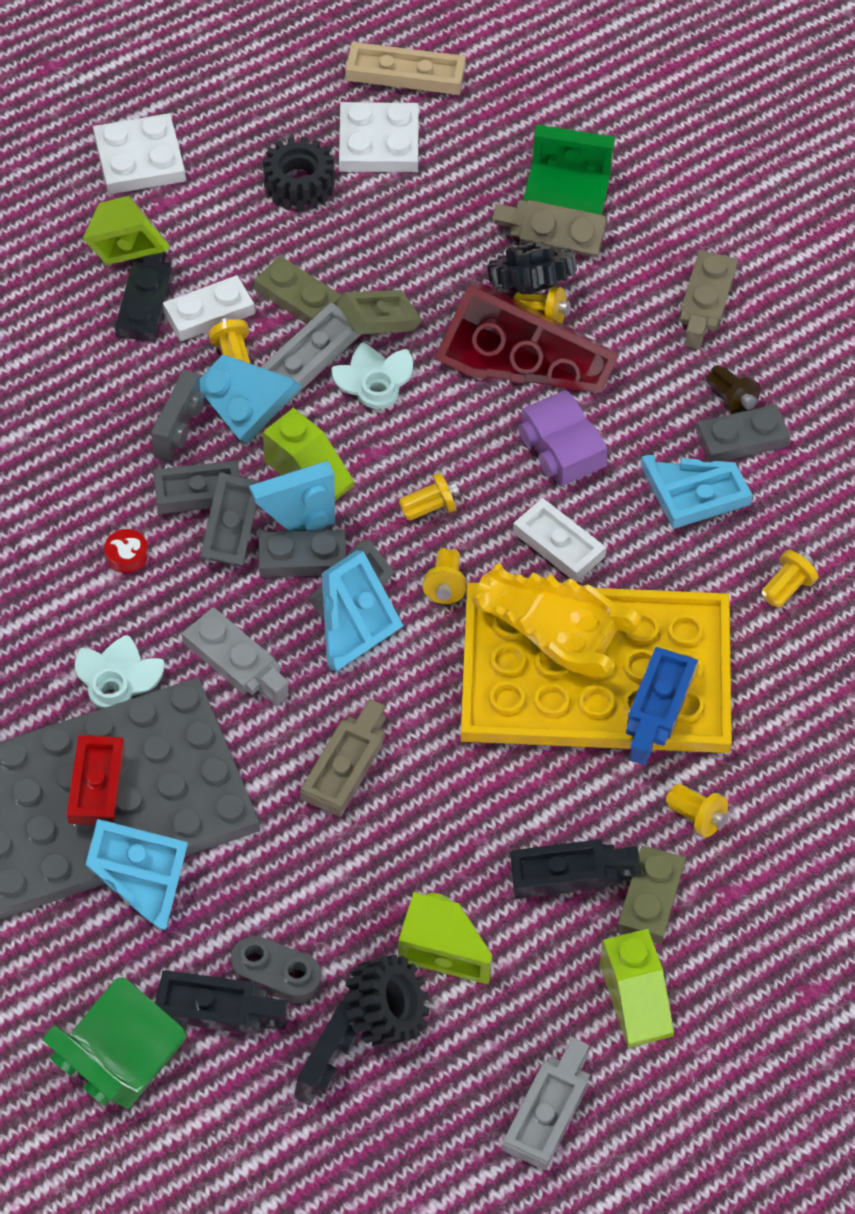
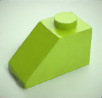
M130 196L99 203L83 236V240L106 265L166 252L169 248L168 242Z
M292 408L263 431L264 461L281 476L328 461L334 472L335 501L354 486L353 478L325 433L296 409Z
M413 892L398 940V957L404 956L408 958V964L414 963L417 967L489 985L492 954L461 905L452 902L446 896L438 893H428L425 895Z
M649 929L604 939L600 957V968L627 1047L630 1048L673 1037L674 1029L663 968Z

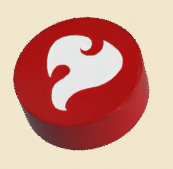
M121 529L113 532L105 541L106 562L113 570L121 573H131L142 568L147 562L148 545L145 537L140 532L133 529Z

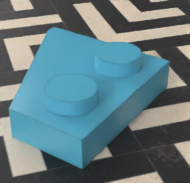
M224 354L199 379L200 391L205 394L206 399L238 439L245 443H249L303 387L300 382L290 377Z
M646 455L641 458L640 467L673 529L751 505L753 495L735 462L713 461L706 463L699 459L681 458V464L655 462V455Z
M328 461L249 486L255 503L288 531H322L327 526L335 524L334 472Z
M364 551L353 552L321 573L327 665L330 670H340L404 626Z
M97 819L85 866L157 929L166 930L188 842Z

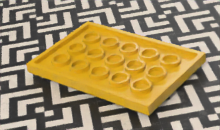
M467 582L461 742L630 749L634 736L626 734L628 714L654 649L657 646L698 659V666L670 739L667 738L665 746L654 743L652 750L730 753L732 734L730 608L728 593L594 588L614 603L631 608L641 615V622L634 632L617 631L604 652V655L613 661V667L608 676L595 677L573 672L559 665L512 625L500 617L475 606L472 594L479 583Z

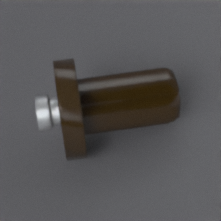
M719 365L712 367L711 372L706 376L707 384L725 398L724 407L730 414L749 411L756 405L761 393V387L752 377L739 379L727 368L720 367Z

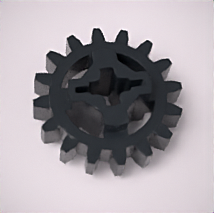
M530 242L527 245L510 247L506 249V255L497 256V259L490 260L487 265L489 282L493 284L494 288L502 287L503 290L511 288V291L518 290L523 295L534 294L537 291L551 289L554 286L558 287V281L568 280L567 277L575 276L577 271L575 252H571L570 248L561 249V247L554 248L553 245H544V242Z

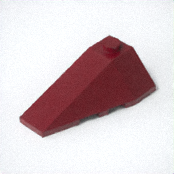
M472 279L434 359L471 377H489L510 380V382H529L601 393L619 354L511 296Z

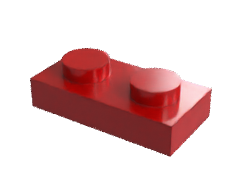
M78 735L67 808L68 824L95 825L97 819L115 823L125 750L123 737Z

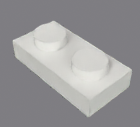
M237 275L163 302L164 314L180 342L208 332L224 318L243 319L255 314L254 303Z
M544 498L539 500L513 523V533L568 577L575 580V582L579 581L605 558L606 547Z

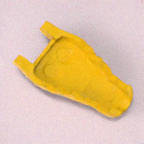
M499 563L495 564L492 570L482 576L472 594L475 606L500 617L512 625L554 662L570 671L595 677L608 676L613 667V661L604 655V652L617 631L634 632L641 622V615L638 612L614 603L589 584L581 586L573 579L560 583L551 574H548L547 577H540L538 574L532 573L529 578H525L520 574L515 575L507 572L502 564Z

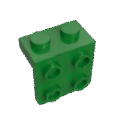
M537 124L534 133L532 166L523 201L528 202V200L602 215L612 172L615 137Z
M119 977L112 982L71 1033L53 1025L42 1041L54 1050L49 1058L58 1067L71 1076L77 1071L88 1080L83 1088L98 1102L106 1106L109 1101H112L130 1109L187 1038V1032L184 1027L133 983L124 977Z

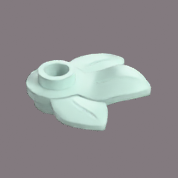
M361 343L352 356L351 365L332 367V377L337 387L344 392L358 395L359 400L364 405L374 409H383L394 404L399 396V387L407 383L413 374V360L407 349L397 351L385 359V357L366 343Z
M125 635L112 643L102 655L94 650L81 648L75 660V671L77 677L88 686V694L92 704L102 709L130 700L132 696L147 693L155 688L164 673V660L158 658L141 660L133 640L128 635ZM111 689L118 691L113 694H105L107 690Z

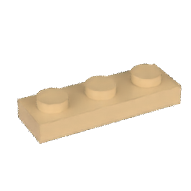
M352 42L345 69L346 81L460 95L466 68V56Z

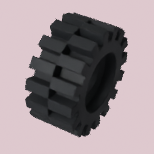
M301 136V142H295L294 137L287 138L286 145L281 140L276 142L275 149L270 147L267 150V157L264 156L263 159L264 188L267 197H272V202L277 206L283 201V209L290 210L292 205H297V211H304V205L307 204L311 210L317 208V200L322 204L328 201L327 195L332 196L335 186L333 154L330 155V149L326 145L321 148L320 141L316 139L311 144H308V137ZM298 169L313 173L304 178H292L285 175L292 170Z
M390 955L358 964V967H354L350 972L353 977L346 980L345 986L351 992L344 994V1002L351 1003L352 1009L346 1011L348 1019L355 1017L356 1022L352 1028L355 1033L363 1032L361 1040L365 1043L372 1042L374 1047L410 1041L420 1036L419 1030L425 1029L427 1022L422 1017L429 1016L430 1008L424 1006L423 1001L429 1000L428 991L422 993L420 986L425 984L423 976L415 977L418 970L415 964H408V958L404 956Z

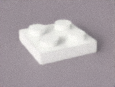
M340 102L339 172H418V103Z
M170 113L93 126L95 143L108 195L186 181L185 169Z

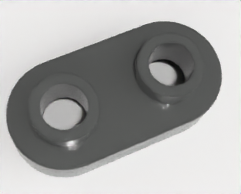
M259 936L242 939L232 950L231 965L235 978L241 981L255 982L256 988L266 990L267 994L288 1000L289 1003L302 1004L312 1000L320 991V966L314 958L307 954ZM252 953H258L263 956L259 961L255 962L247 959V956ZM294 970L305 972V975L299 979L292 978L289 974Z

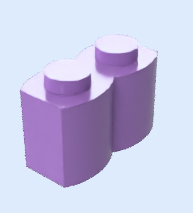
M567 390L522 409L521 424L518 425L520 437L528 448L533 446L539 454L540 465L548 477L553 476L560 485L564 486L607 466V447L594 425L586 419L581 407Z

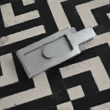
M214 607L182 632V642L243 695L247 692L253 695L259 691L275 706H278L289 696V682L279 673L281 666L275 661V658Z
M572 1037L561 1060L550 1056L547 1062L544 1061L503 1140L502 1151L545 1171L547 1170L587 1089L590 1074L582 1071V1068L589 1055L587 1053L589 1044Z

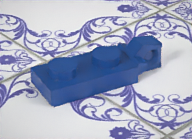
M657 646L655 647L628 714L626 734L634 736L630 746L631 753L628 761L646 766L654 743L665 746L667 738L670 739L697 670L698 659Z

